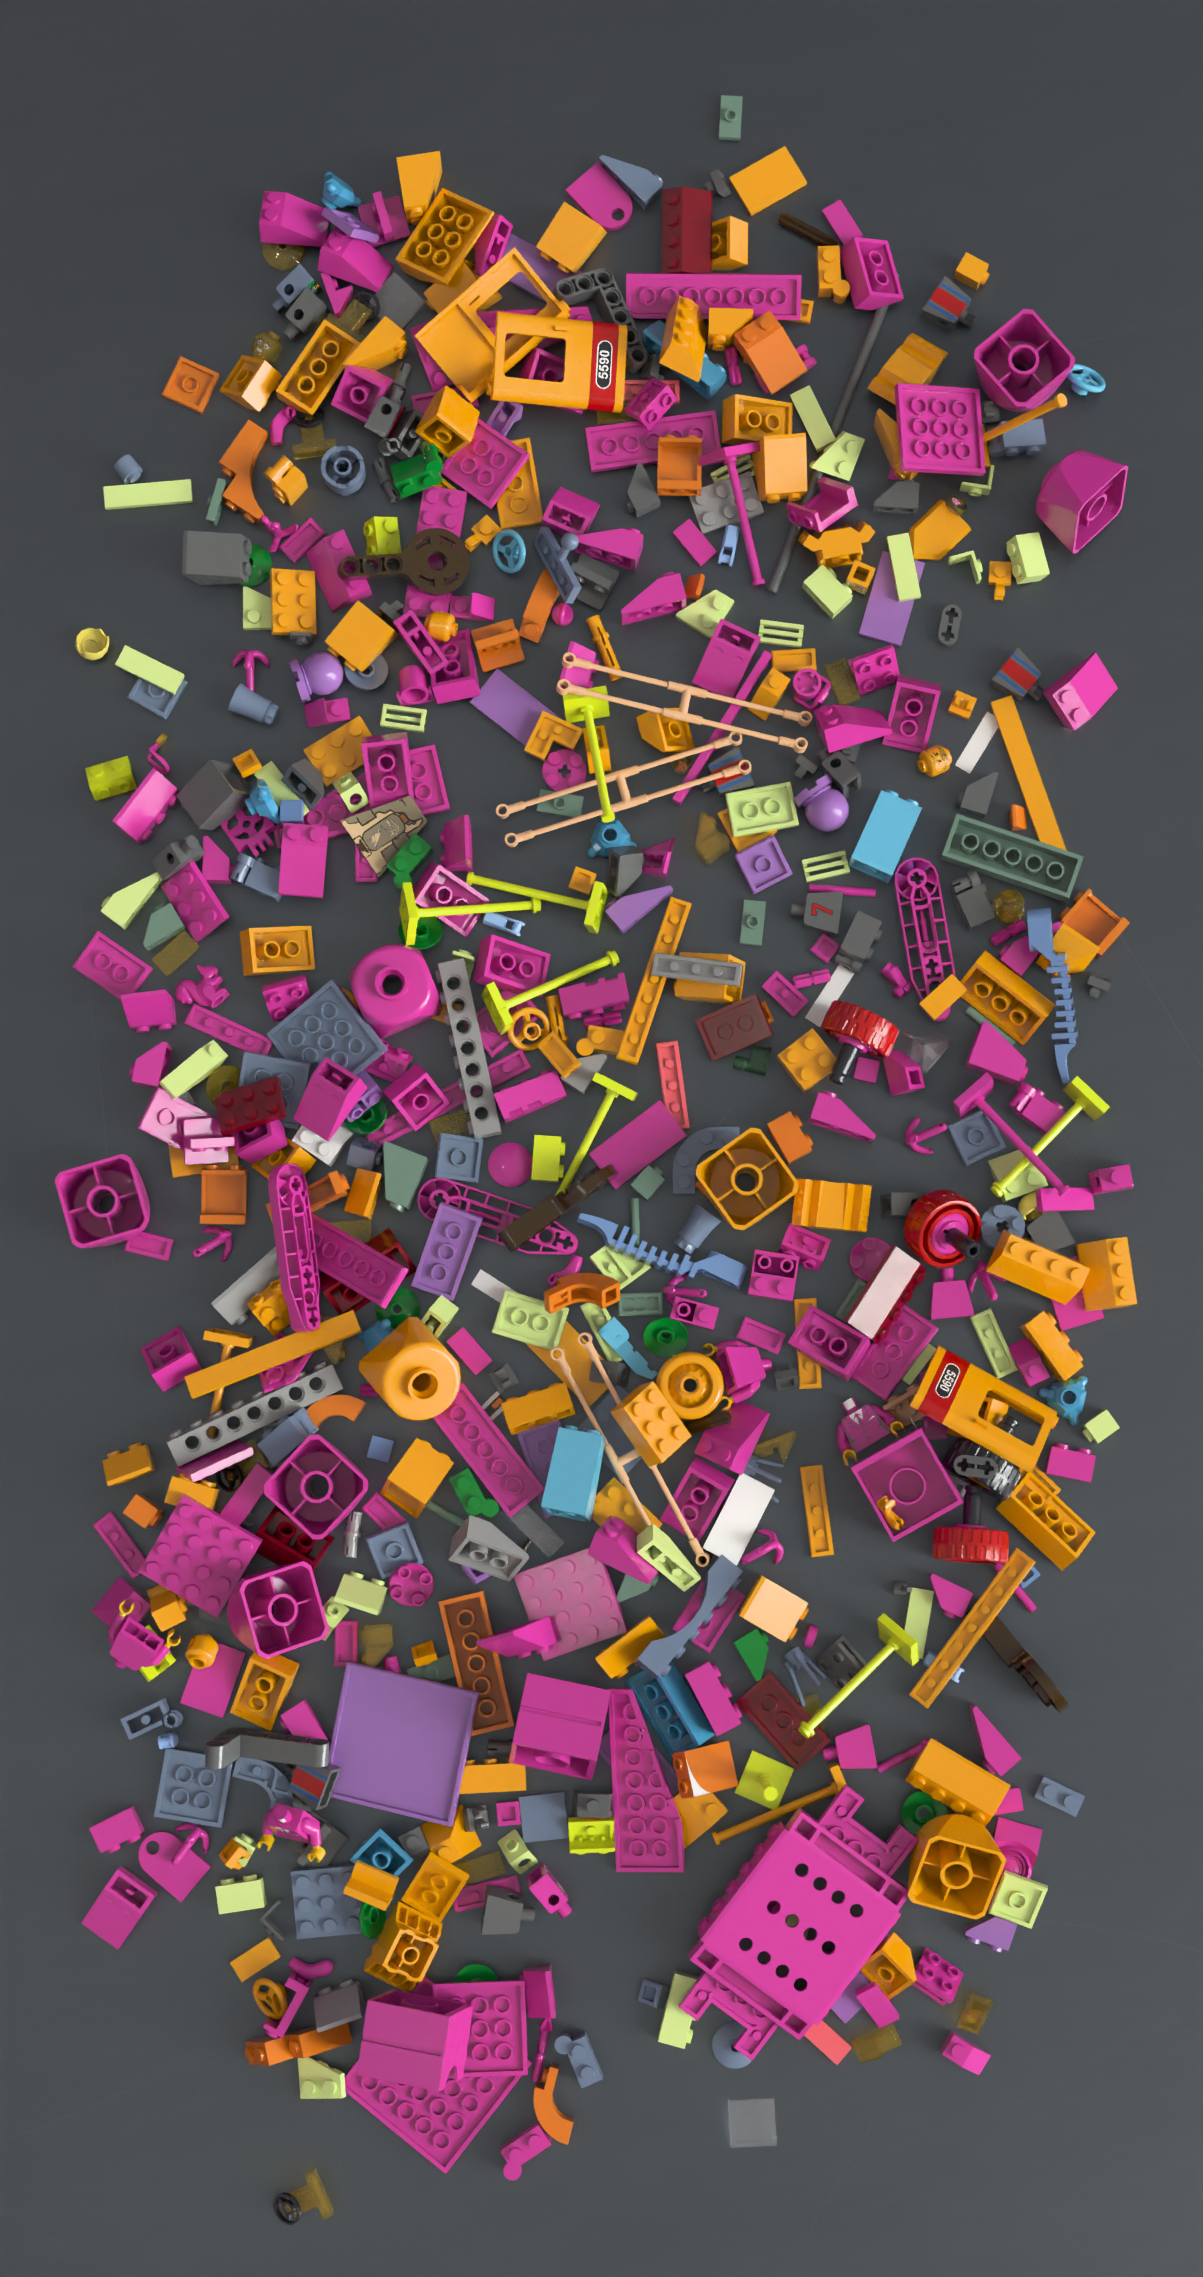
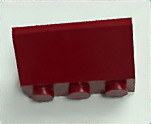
M276 1505L255 1534L263 1539L256 1551L258 1554L278 1566L304 1561L311 1565L313 1573L334 1540V1537L329 1534L323 1539H312Z

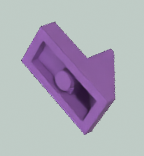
M499 401L486 424L505 437L514 422L522 418L523 406L516 402Z

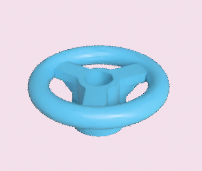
M1074 364L1073 369L1067 375V378L1073 383L1071 386L1072 390L1080 395H1087L1088 391L1094 393L1102 392L1106 387L1104 379L1096 371L1084 365ZM1072 371H1080L1082 373L1073 374Z
M511 529L500 531L493 541L492 554L500 570L509 574L515 573L522 568L526 559L524 541L516 531ZM511 536L514 539L509 545H502L500 541L503 537ZM499 551L507 558L509 567L501 561Z

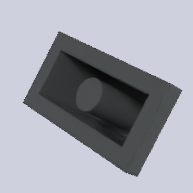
M641 462L636 466L627 491V500L625 501L629 512H634L636 518L660 507V499Z
M903 479L901 482L897 481L874 501L872 512L916 515L919 500V483L914 482L912 479Z
M306 758L292 764L281 779L311 810L315 809L325 794L321 772Z
M993 772L968 785L964 792L960 791L956 803L960 805L958 811L984 819L999 773Z
M633 845L609 848L606 888L615 897H621L642 874V865L644 864L643 852Z
M420 1824L398 1836L405 1852L414 1859L411 1863L417 1872L431 1852Z

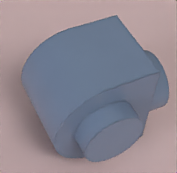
M130 454L120 458L113 467L116 474L126 485L139 479L140 473L143 472L142 468Z

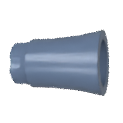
M240 683L230 701L228 711L244 715L260 723L264 722L267 725H271L279 706Z
M696 1203L674 1243L687 1253L692 1254L721 1221Z

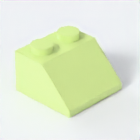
M1020 1150L987 1161L995 1182L999 1183L1024 1157ZM1030 1163L1005 1189L1007 1194L1001 1196L1002 1202L1005 1203L1036 1189L1047 1187L1046 1178Z
M350 1571V1574L345 1573L334 1601L374 1615L380 1614L389 1588L384 1586L385 1582L372 1578L371 1581L362 1579L363 1574Z

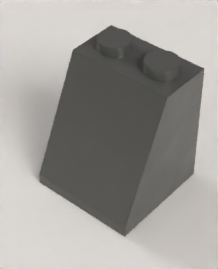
M184 531L182 574L200 586L249 583V576L251 575L249 559L252 553L250 539L243 534Z
M210 759L176 796L181 802L180 806L192 817V823L197 828L213 830L247 806L244 799L250 797L249 792L252 787L241 776L235 765Z

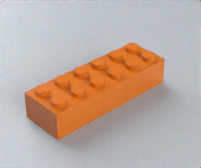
M484 1590L439 1601L458 1687L480 1692L471 1736L514 1726L515 1721L499 1654L477 1646L476 1641L494 1634Z

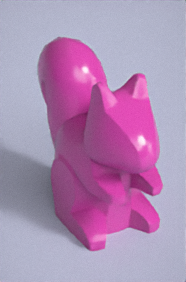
M197 965L196 968L202 976V980L198 984L189 979L182 980L175 988V996L183 1004H191L194 1001L201 1006L217 1007L230 993L226 988H219L223 979L221 976H217L218 969L216 967Z

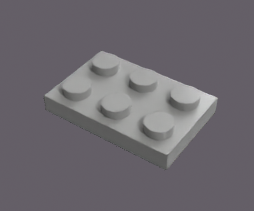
M750 471L738 475L748 519L763 515L764 510L761 501H759ZM730 478L702 487L701 496H688L699 529L703 535L725 528L726 525H734L740 522Z

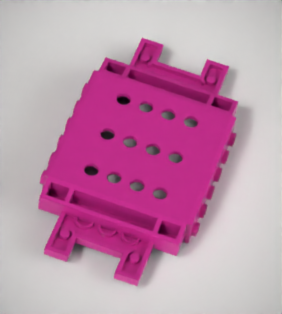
M846 1784L818 1821L799 1807L786 1825L781 1821L778 1825L774 1824L768 1831V1838L765 1842L759 1843L755 1848L754 1856L750 1862L746 1861L742 1865L737 1879L731 1880L727 1885L726 1893L722 1899L718 1898L711 1908L712 1912L708 1917H703L698 1924L697 1932L700 1939L688 1956L693 1963L704 1971L678 2006L698 2021L708 2006L713 2003L743 2025L745 2029L734 2042L733 2047L751 2061L778 2026L785 2029L798 2040L804 2036L813 2024L818 2026L849 1983L855 1978L858 1971L868 1961L877 1946L883 1941L889 1930L896 1924L901 1916L899 1910L908 1898V1887L892 1875L919 1839L899 1824L889 1839L884 1842L853 1819V1814L865 1799ZM801 1863L808 1866V1872L803 1876L795 1873L796 1866ZM817 1877L826 1879V1886L823 1889H816L813 1886V1882ZM838 1890L844 1893L843 1901L840 1903L833 1902L832 1894ZM770 1901H778L780 1903V1909L777 1912L771 1913L767 1910V1905ZM859 1904L862 1906L863 1911L859 1916H852L850 1914L852 1905ZM795 1914L798 1916V1923L795 1926H788L785 1923L788 1915ZM810 1927L814 1928L817 1932L816 1937L812 1940L805 1939L804 1931ZM742 1938L752 1940V1946L749 1949L743 1950L739 1947V1942ZM831 1941L835 1944V1948L831 1953L822 1951L824 1942ZM767 1951L770 1954V1960L767 1963H760L757 1960L760 1952ZM782 1964L786 1965L789 1969L788 1974L784 1977L776 1975L775 1972L776 1968ZM804 1978L807 1981V1985L803 1990L794 1988L796 1979Z

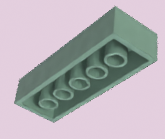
M956 814L941 860L968 870L975 869L977 873L1068 903L1084 856Z

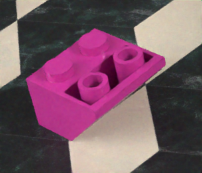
M560 487L550 500L543 515L542 526L550 527L551 531L562 536L566 533H574L575 535L587 534L600 504Z
M755 1250L747 1295L792 1302L800 1256Z

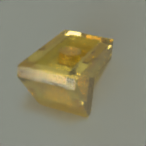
M795 1430L756 1445L753 1450L754 1454H760L762 1458L773 1454V1448H777L780 1459L784 1464L796 1437Z
M967 1992L965 2006L958 2019L957 2027L979 2035L994 2000Z
M893 2022L851 2041L861 2063L880 2059L883 2057V2053L902 2045Z

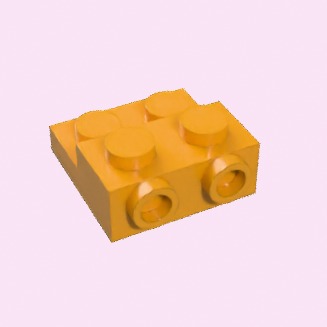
M280 1278L272 1281L266 1289L253 1296L247 1303L252 1313L268 1329L273 1337L290 1324L289 1311L281 1290Z

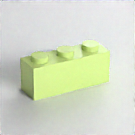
M674 1971L658 2034V2042L685 2049L686 2043H691L693 2030L690 2029L692 2020H696L680 2009L678 2004L697 1981L698 1976Z

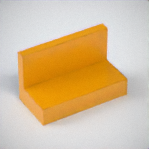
M357 1860L343 1894L386 1911L394 1895L399 1877Z

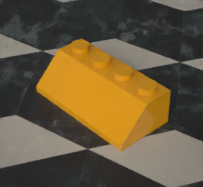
M679 295L669 311L659 363L699 382L708 331L699 305L693 300Z
M324 319L276 389L277 398L288 406L294 407L296 411L313 416L343 372L342 364L361 343Z
M986 950L960 981L967 989L961 998L1022 1045L1028 1041L1055 1007L1054 1003Z
M1004 1229L985 1271L1066 1305L1081 1290L1090 1268L1081 1262Z
M1027 1472L1018 1482L1008 1500L1001 1501L995 1509L1063 1571L1078 1558L1096 1532L1061 1499L1053 1496V1492L1032 1472ZM1026 1481H1027L1036 1491H1034V1490H1033V1491H1030L1026 1486H1024V1484L1026 1483ZM1051 1496L1052 1500L1045 1506L1043 1497L1047 1499Z
M932 1738L915 1759L905 1779L915 1788L929 1794L932 1798L949 1806L955 1812L976 1819L984 1826L992 1819L1011 1786Z

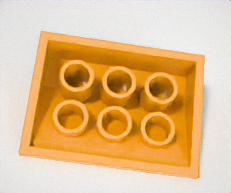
M442 188L395 260L404 273L414 278L447 285L495 213Z

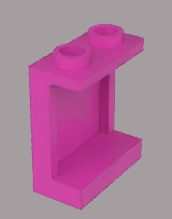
M822 477L817 481L820 489L818 495L802 506L792 502L786 504L790 521L817 532L823 531L858 505L853 486Z
M294 1971L291 1973L285 1986L295 1991L296 1994L281 2021L270 2017L266 2019L262 2026L266 2029V2034L273 2038L278 2036L283 2038L312 1985V1980L303 1979Z

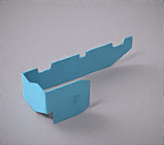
M615 1317L611 1318L598 1331L602 1338L636 1374L649 1379H653L658 1374L655 1370L651 1371L647 1367L649 1363L638 1351L634 1352L632 1350L634 1347L627 1341L629 1338L628 1331Z

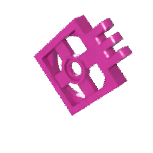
M246 806L231 817L236 816L239 820L236 827L229 831L228 821L231 818L220 824V826L239 853L250 848L255 857L259 855L256 849L258 846L264 852L267 850L263 845L264 842L270 847L274 845L268 835L275 831L276 827L268 817L259 816L258 813L251 817L246 816L243 810L248 808ZM264 819L262 828L257 832L255 829L256 824ZM245 821H250V826L244 828L243 823ZM242 833L250 836L248 839H237L236 837Z

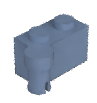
M1032 419L990 439V445L988 446L989 456L999 457L1005 454L1006 456H1015L1022 452H1026L1027 455L1039 453L1046 445L1043 419ZM1001 421L997 426H999V425H1001V424H1003V423H1005V422H1007V421Z
M239 853L236 859L237 864L230 879L237 880L239 885L279 903L282 896L278 895L280 867L274 865V868L265 865L266 861L254 856V858H251L243 853Z
M304 1407L291 1417L286 1414L277 1422L278 1427L275 1430L270 1428L261 1435L263 1440L257 1446L273 1466L297 1449L309 1435H314L319 1430L308 1417L309 1413Z
M166 1698L120 1719L129 1740L163 1724L168 1728H177L183 1723L184 1717L179 1710H171Z
M586 2032L575 2035L572 2039L567 2033L559 2034L555 2040V2049L560 2054H568L581 2089L603 2080L602 2071Z

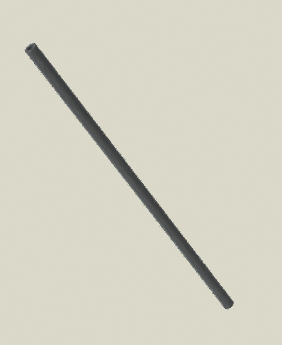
M889 305L877 308L874 312L830 425L835 438L840 432ZM823 450L820 451L818 458L824 453ZM813 469L807 484V492L803 495L799 505H804L815 496L819 486L817 481L822 478L824 472ZM792 523L766 589L769 593H777L803 526Z

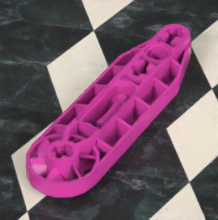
M910 858L898 866L894 875V889L909 977L920 1002H922L924 999L921 993H924L926 998L931 993L929 990L930 984L940 985L945 980L943 967L950 966L954 976L955 968L937 870L928 860ZM930 868L931 870L926 874L924 871ZM914 876L917 879H921L918 885H916L915 881H911ZM926 882H929L935 885V887L933 889L924 885L926 884ZM937 888L938 897H931ZM920 891V899L917 898L916 892ZM899 895L907 902L900 903ZM925 901V905L915 906V903ZM939 901L942 919H934L931 902ZM909 906L912 923L904 924L901 907ZM926 910L929 919L932 941H929L930 939L928 936L926 924L927 921L926 918H924L923 911ZM916 912H920V924L924 942H921ZM943 922L946 940L938 941L935 924ZM905 928H913L916 945L908 946ZM947 944L950 962L942 963L939 945ZM917 949L919 967L911 968L909 950ZM929 962H931V964L933 966L936 965V967L933 970L934 977L928 980L927 978H930L931 976V970L930 968H926V966ZM920 971L923 984L922 989H918L912 972ZM951 1006L936 1020H933L929 1015L928 1017L935 1022L944 1021L950 1013Z
M286 1163L274 1167L268 1179V1190L281 1290L288 1307L290 1325L295 1332L305 1333L314 1331L320 1326V1278L306 1177L297 1165Z
M435 1178L426 1182L418 1192L417 1199L419 1210L425 1218L434 1222L439 1207L434 1200L436 1196L439 1198V1195H443L446 1204L454 1203L459 1205L458 1208L460 1209L462 1202L467 1203L465 1211L499 1223L498 1226L483 1221L481 1222V1226L498 1231V1233L521 1217L509 1213L511 1204L528 1210L532 1208L445 1178ZM436 1181L438 1182V1187H439L438 1190H436V1185H435V1182H436ZM456 1185L466 1188L463 1197ZM454 1186L456 1189L448 1195L446 1192ZM468 1190L487 1195L485 1203L466 1198ZM493 1197L508 1202L506 1211L487 1205L489 1198ZM471 1205L501 1214L502 1217L500 1219L498 1216H493L480 1210L475 1211L470 1208ZM554 1221L553 1223L562 1230L551 1227V1224L542 1230L552 1233V1239L549 1242H542L539 1239L540 1233L535 1236V1239L528 1241L541 1246L539 1252L520 1249V1247L517 1251L539 1255H570L578 1248V1240L573 1233ZM556 1233L560 1234L558 1237L560 1240L566 1241L567 1238H570L573 1246L563 1249V1244L557 1242V1246H553L556 1240ZM477 1234L479 1238L506 1247L504 1243L498 1241L500 1238L498 1234L496 1240ZM545 1247L557 1252H542Z

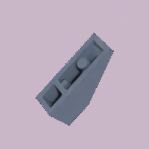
M605 155L599 157V164L644 211L662 194L663 181L656 173L652 174L648 169Z

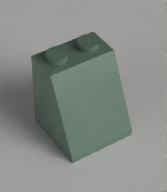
M385 1141L383 1149L386 1200L390 1203V1208L402 1213L404 1209L410 1211L429 1160L425 1156Z

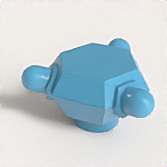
M332 172L325 173L321 201L327 207L336 210L337 207L343 208L347 205L358 207L363 204V200L355 196L353 189L346 182L333 175Z
M258 779L249 792L250 797L244 799L252 815L258 813L259 816L268 817L275 824H280L278 804L265 780Z
M614 819L611 822L600 820L601 822L597 823L590 840L592 847L588 849L587 855L591 858L597 855L606 857L609 856V848L630 845L637 848V845L630 841V834L619 820Z
M383 1319L367 1326L365 1330H361L362 1332L357 1334V1337L364 1341V1347L370 1352L395 1329L391 1327L389 1319Z
M1083 1375L1079 1376L1077 1380L1075 1378L1074 1380L1068 1378L1063 1382L1052 1383L1049 1389L1041 1388L1038 1394L1040 1397L1046 1398V1401H1048L1047 1405L1058 1411V1415L1062 1418L1066 1417L1071 1425L1076 1426L1079 1423L1078 1415L1083 1411L1086 1397L1084 1386L1088 1380Z

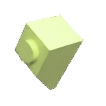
M441 1295L429 1308L421 1321L438 1339L459 1308Z

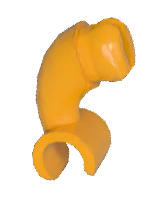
M886 1495L877 1501V1506L883 1512L888 1525L895 1530H900V1527L904 1526V1521L891 1509L895 1506V1501L893 1499L888 1501Z

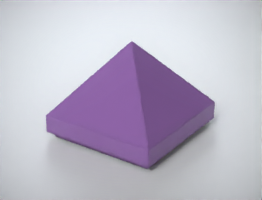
M461 1566L474 1585L491 1576L475 1569Z

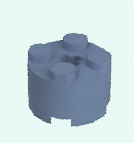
M333 446L326 451L321 460V471L327 487L342 496H348L359 490L366 478L363 457L359 451L351 446ZM341 468H342L343 470L347 469V471H346V472H340V469H341Z
M1001 1204L991 1207L980 1217V1240L986 1247L992 1250L995 1249L1002 1232L999 1233L997 1231L999 1227L996 1224H1005L1004 1228L1007 1231L1021 1237L1025 1232V1222L1022 1215L1009 1205Z

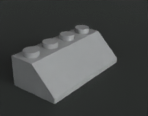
M276 1247L211 1303L231 1325L234 1326L237 1323L239 1326L249 1317L247 1314L251 1311L247 1303L253 1296L266 1289L272 1281L280 1278Z

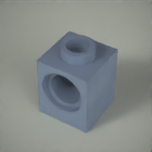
M357 1137L350 1145L346 1165L373 1171L376 1166L381 1165L383 1153H380L382 1145Z

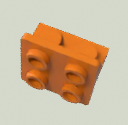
M513 619L471 631L483 672L492 671L525 660L520 637Z

